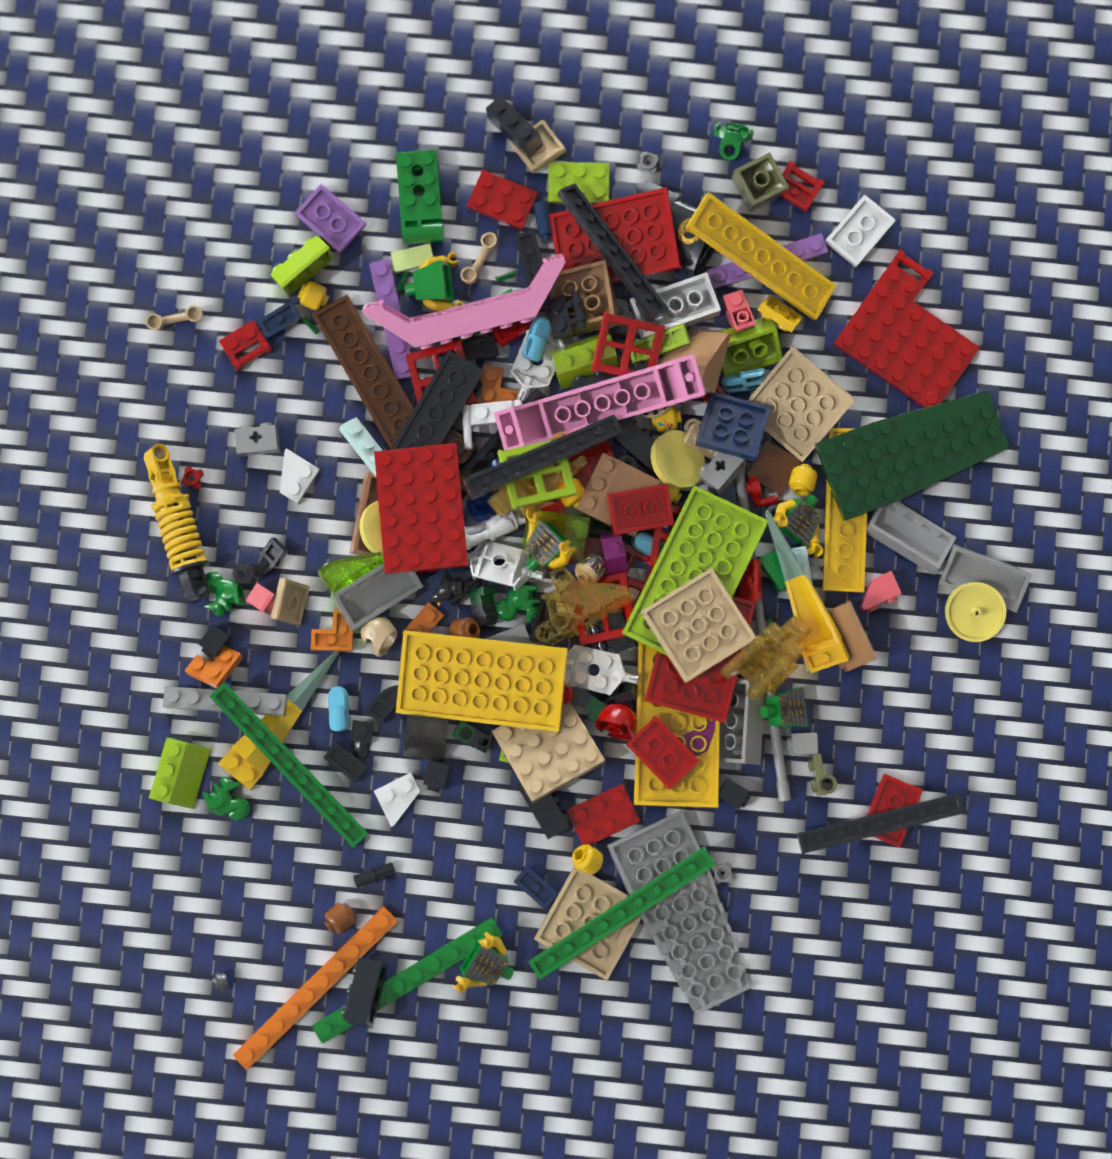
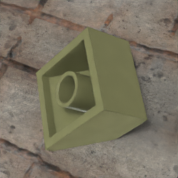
M770 152L735 169L731 177L749 212L768 204L789 189Z

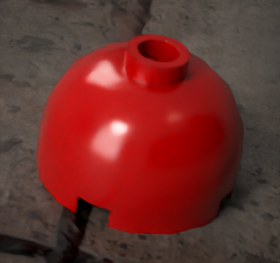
M623 702L619 704L614 703L602 709L596 719L595 727L600 732L603 729L610 732L608 736L612 738L629 740L630 737L633 738L636 734L638 721L636 714L629 708L628 704Z

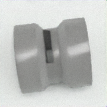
M808 558L812 581H822L824 574L820 568L824 566V559Z

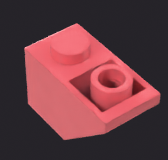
M743 290L723 296V309L729 324L736 332L756 326Z
M892 571L869 581L859 607L861 612L867 610L870 613L879 609L878 604L884 601L888 605L898 600L897 596L902 593Z
M257 583L246 601L260 611L270 615L276 595Z

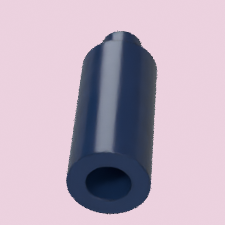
M537 202L533 206L538 236L542 237L544 244L550 243L552 228L548 202Z

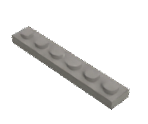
M165 686L162 704L164 708L223 712L209 697L215 691L213 689ZM234 691L256 715L285 716L288 699L286 694Z

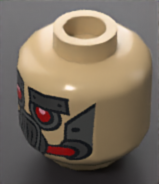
M587 554L576 565L575 573L580 582L592 585L602 577L606 568L600 556Z

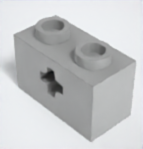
M261 423L260 427L242 425L240 429H234L236 452L240 457L280 452L279 432L276 425ZM256 435H259L262 438L258 439V443H256L253 440L256 439Z
M716 451L712 461L703 465L699 475L702 482L721 495L746 466V460ZM725 466V470L720 469V470L718 471V467L723 468V467Z

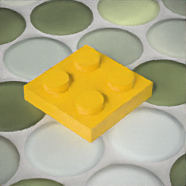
M769 295L757 309L765 319H772L778 323L780 329L786 332L790 331L791 333L803 318L802 315L772 295Z

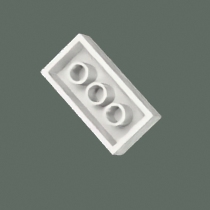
M707 272L655 290L669 310L665 315L652 321L634 298H631L629 302L634 319L666 326L665 330L681 324H685L688 327L719 316L721 311ZM638 329L641 339L655 334L652 331Z

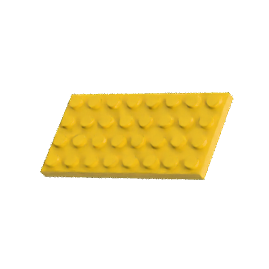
M404 630L396 713L559 732L568 648Z
M638 642L636 713L638 724L636 734L657 716L677 738L683 740L686 746V741L682 736L693 730L703 731L707 723L712 720L644 702L657 651ZM715 721V730L708 751L696 756L700 762L670 791L635 755L634 805L718 808L720 722ZM705 724V726L702 729H696ZM694 736L690 741V747L694 752H702L707 746V742L702 736ZM695 738H701L704 741L703 749L696 750L693 748L692 742Z

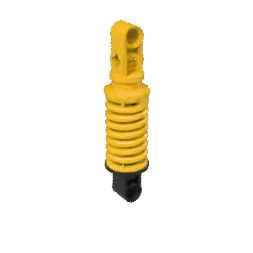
M156 444L144 454L149 480L153 487L152 493L156 498V502L151 504V508L155 512L156 520L159 522L160 535L163 537L162 541L165 544L164 548L167 552V558L170 559V573L172 576L179 575L185 599L189 603L195 604L210 594V587L203 569L209 565V561L205 557L204 549L198 548L202 545V541L197 540L200 537L199 533L196 532L198 528L196 525H193L195 519L190 518L193 516V511L188 510L191 508L190 497L188 494H181V485L177 481L169 450L163 444Z

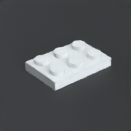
M864 195L829 235L825 243L853 266L857 267L896 220Z

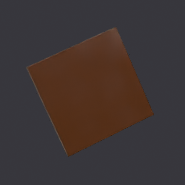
M766 440L757 455L756 462H753L746 477L757 475L760 485L781 496L789 483L792 469L799 466L801 461Z

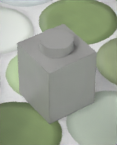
M793 733L786 740L787 750H790L791 754H818L817 733Z

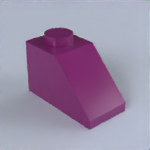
M611 532L599 535L607 574L628 571L621 534L613 535Z
M715 721L708 722L703 731L693 730L682 736L686 741V747L695 756L708 751L715 730ZM705 724L696 729H702L705 726ZM694 736L705 738L707 746L704 751L694 752L691 749L690 741ZM695 738L692 742L693 748L696 750L703 749L704 741L701 738Z

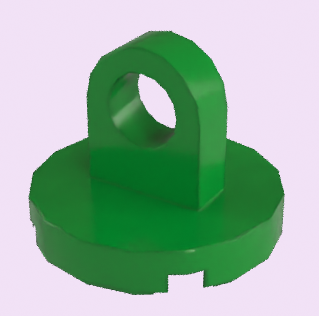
M717 123L714 126L713 134L722 138L720 154L725 160H734L741 152L742 142L753 140L754 131L750 130L749 132L747 126L726 123L725 126H721L722 123ZM726 145H732L735 148V154H727L725 151Z

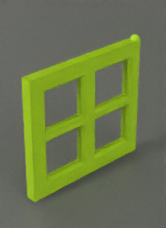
M550 441L503 451L498 450L500 463ZM568 459L560 461L558 466L545 468L519 479L533 477L538 494L518 498L515 483L512 482L506 485L511 506L514 510L518 507L577 494ZM561 471L566 488L546 492L542 475Z

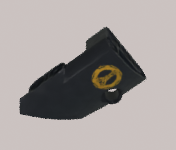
M644 181L635 185V192L639 194L663 187L649 181ZM669 191L681 269L676 270L694 277L700 274L716 250L685 228L697 207L688 204L682 196Z

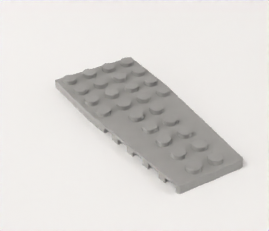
M683 810L607 845L629 895L700 849ZM710 870L702 873L640 914L642 921L695 1014H700L752 987L746 974V968L740 958L738 946L732 936L730 924L725 917L723 905L720 903L717 895L718 892Z

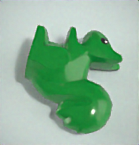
M211 571L206 573L205 576L210 587V594H216V601L205 605V608L210 609L217 616H223L225 609L227 612H233V603L242 606L246 605L244 589L240 584L230 579H223L222 574H218V572Z
M523 584L517 591H514V588H512L507 595V599H501L496 605L495 609L498 613V618L502 621L510 622L516 618L518 610H525L526 621L529 624L536 617L539 606L534 604L539 603L540 599L533 598V591L537 590V586Z
M229 777L221 778V787L214 783L215 791L213 793H202L210 813L221 816L229 814L230 819L238 821L245 819L250 812V805L245 798L237 797L232 799L230 791L237 788L240 782H235Z

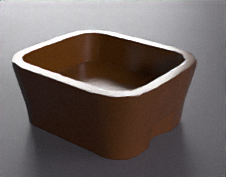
M450 430L443 444L457 443L459 468H463L478 450L477 444L473 440V448L466 450L464 447V435L456 430Z

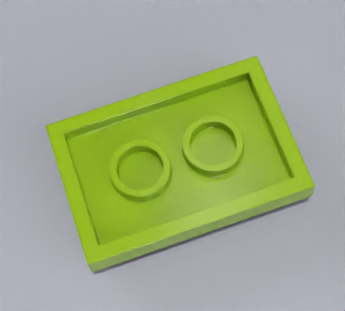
M550 162L548 204H564L557 194L560 189L574 183L591 205L609 201V163Z

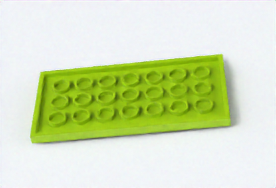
M694 485L622 634L667 656L640 612L711 567L732 599L768 524L767 520Z

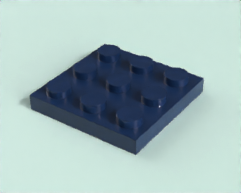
M717 392L711 393L695 446L756 462L771 407Z

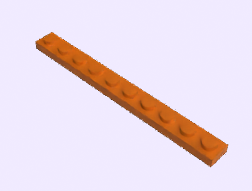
M383 906L233 1054L234 1058L246 1070L358 961V957L361 958L398 922L390 911Z

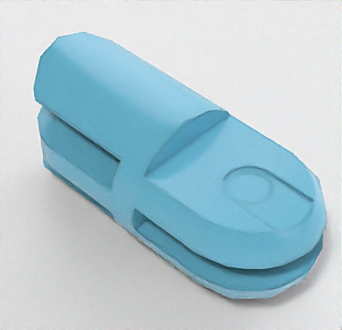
M537 317L533 320L522 352L524 358L536 362L541 360L551 332L550 322L547 318Z
M764 368L725 376L721 381L723 391L733 393L756 390L765 380Z
M638 532L635 538H631L632 547L638 552L650 556L653 535L646 532ZM661 540L659 556L666 541Z
M341 686L333 687L328 693L330 729L333 731H345L349 728L350 723L349 695L347 690Z

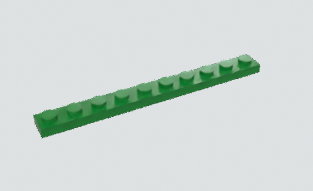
M225 682L209 696L352 848L368 834Z
M703 846L530 959L528 963L538 978L542 979L715 866L716 863Z
M493 917L384 981L377 1011L465 959L479 935L486 938L485 933L488 932L494 937L499 938L503 936ZM343 1007L312 1025L322 1044L353 1026L343 1020Z

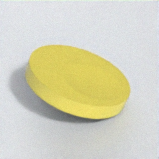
M671 430L660 435L654 441L651 448L652 467L664 484L668 483L669 487L680 490L687 489L700 481L699 474L705 464V458L701 453L682 443L687 433Z
M376 501L370 504L362 513L359 528L365 546L373 554L383 558L379 502Z
M968 582L957 587L949 595L945 604V619L952 632L961 639L970 642H981L992 638L1000 631L1006 619V605L1001 594L992 586L982 582Z

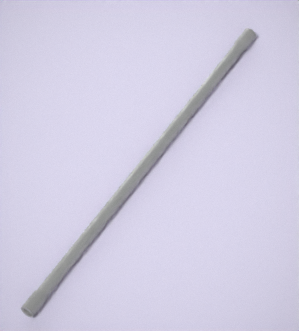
M744 467L735 477L739 507L750 511ZM755 551L750 560L756 559ZM752 601L756 602L754 619L762 677L765 682L766 699V697L775 694L763 602ZM769 725L777 778L779 802L791 800L786 774L780 727H771Z

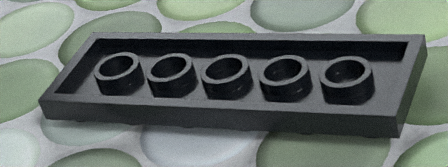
M448 350L391 450L443 444L485 371Z

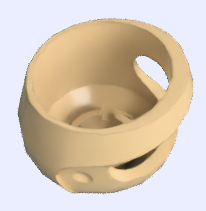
M376 616L362 625L360 633L362 641L366 645L373 643V654L381 657L391 648L398 632L389 619L383 616Z

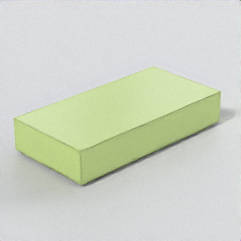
M425 244L391 252L395 273L418 269L427 258L433 257L431 245Z

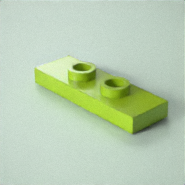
M685 324L665 330L659 355L691 344ZM654 335L635 341L633 346L651 350ZM633 351L631 353L633 363L646 361L650 356Z

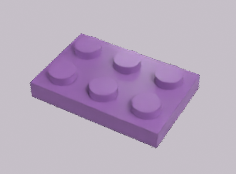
M322 184L316 188L294 213L296 217L339 254L345 250L367 225L362 218Z

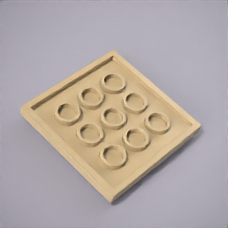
M792 346L747 401L771 407L765 431L803 462L815 448L814 444L824 438L856 399Z
M712 567L640 612L685 683L757 639Z
M571 702L562 706L559 732L504 725L492 731L532 803L605 763L604 757Z
M573 867L534 939L550 947L628 895L594 875L585 874ZM640 915L578 954L571 961L608 980L641 920Z

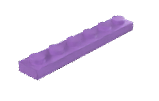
M822 233L783 245V247L803 261L828 253ZM733 262L706 270L713 290L754 278Z
M389 259L369 263L377 301L384 300L385 305L401 313ZM384 328L395 377L398 381L411 378L405 354L410 353L408 342Z

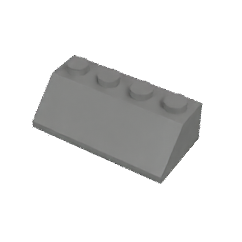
M736 679L725 723L720 722L719 762L761 765L763 718L760 715V708L764 706V681Z

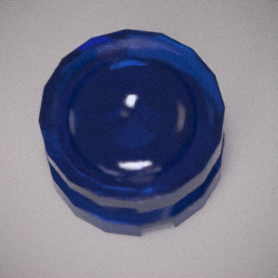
M487 494L473 500L469 496L465 502V509L467 515L472 520L482 522L492 516L494 504L492 498Z

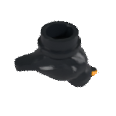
M443 569V578L432 595L434 602L440 606L441 602L451 599L453 595H463V578H452L448 573V569Z

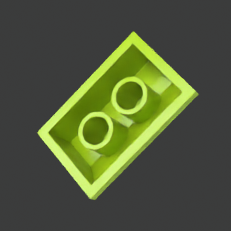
M316 235L314 238H308L300 250L293 251L287 257V261L276 265L270 275L284 293L290 297L302 287L303 283L308 282L335 258L329 246Z
M764 317L756 319V326L738 332L733 327L720 331V333L731 334L721 369L724 377L780 362L782 359L777 327L772 319L767 320Z
M608 333L607 340L612 341L611 335ZM599 335L549 351L561 390L570 387L571 382L577 376H594L595 372H592L591 368ZM605 345L602 364L618 367L614 347Z
M166 738L149 798L167 804L194 809L211 749L175 738Z

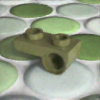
M821 754L810 755L811 759H808V768L810 772L813 771L814 780H811L812 792H816V796H825L833 793L837 788V781L831 775H824ZM825 778H828L832 783L829 790H824L821 786Z

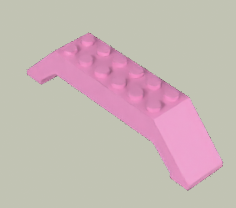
M562 254L542 258L543 265L528 288L409 318L385 305L384 300L365 304L362 311L365 316L414 347L420 346L421 349L430 348L435 342L440 341L441 344L452 342L454 337L460 336L461 339L473 336V332L480 331L483 334L493 331V327L500 326L502 329L512 326V322L520 321V323L532 321V317L538 314L563 268L565 259Z
M691 354L653 367L493 413L504 450L562 437L613 414L617 420H621L706 394L695 354Z

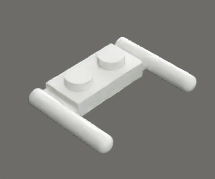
M522 400L465 405L462 410L465 449L471 450L473 448L471 426L497 424L493 412L522 405Z

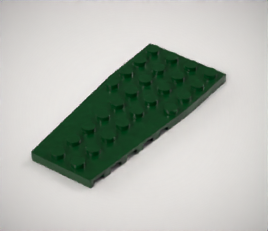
M989 391L979 392L875 421L814 444L843 521L899 501L1009 448Z

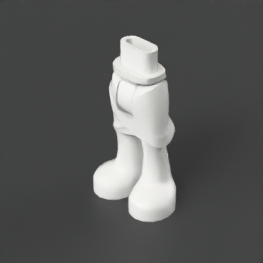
M512 511L497 514L477 525L465 527L467 550L489 538L491 541H495L498 537L518 529L519 525L526 523L522 511L514 514Z

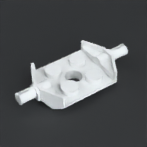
M529 330L526 331L519 353L510 370V374L521 385L517 399L522 400V402L525 401L528 392L531 390H542L549 387L555 372L549 351L565 346L560 339L556 341L553 339L552 331L542 355L543 363L540 366L533 365L532 360L526 359L522 355Z
M485 540L478 544L474 551L467 553L472 577L475 581L476 578L512 586L514 591H517L529 578L543 580L545 576L544 571L536 570L532 572L526 567L525 564L530 559V555L523 549ZM497 559L505 560L503 565L497 566L494 564Z
M574 645L568 652L565 684L612 695L622 682L626 681L637 684V680L630 678L638 679V675L625 672L620 654L580 645ZM592 664H597L600 668L596 676H592L589 673V667Z

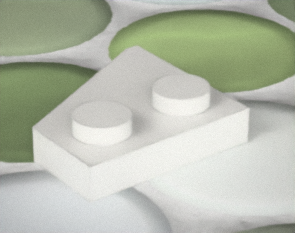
M286 448L280 493L299 504L320 469Z
M412 772L374 791L391 827L397 823L421 791Z

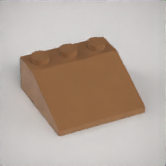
M606 260L560 271L550 290L551 299L565 295L568 302L572 299L571 292L578 291L579 297L583 301V314L586 315L587 319L585 323L587 330L580 332L578 326L573 327L575 335L572 336L600 330L605 311H608L609 314L620 316ZM574 309L569 310L571 318H574ZM610 322V326H609V327H614V326H618V325H621V324H616V323Z
M687 330L691 344L663 354L657 365L695 354L705 392L715 393L731 334Z
M603 453L576 509L591 518L611 526L607 493L659 485L662 482ZM638 531L629 532L626 534L635 538Z
M849 601L828 611L843 637V643L850 656L848 661L838 664L839 668L847 672L876 660L877 657L851 602Z

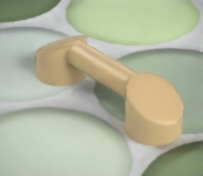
M487 232L481 237L482 251L472 267H465L461 271L460 276L464 283L474 284L477 282V273L489 253L495 251L498 246L495 234Z
M192 305L187 308L185 313L165 317L153 313L147 316L146 325L149 329L158 331L164 325L186 320L196 323L202 319L203 312L198 306Z

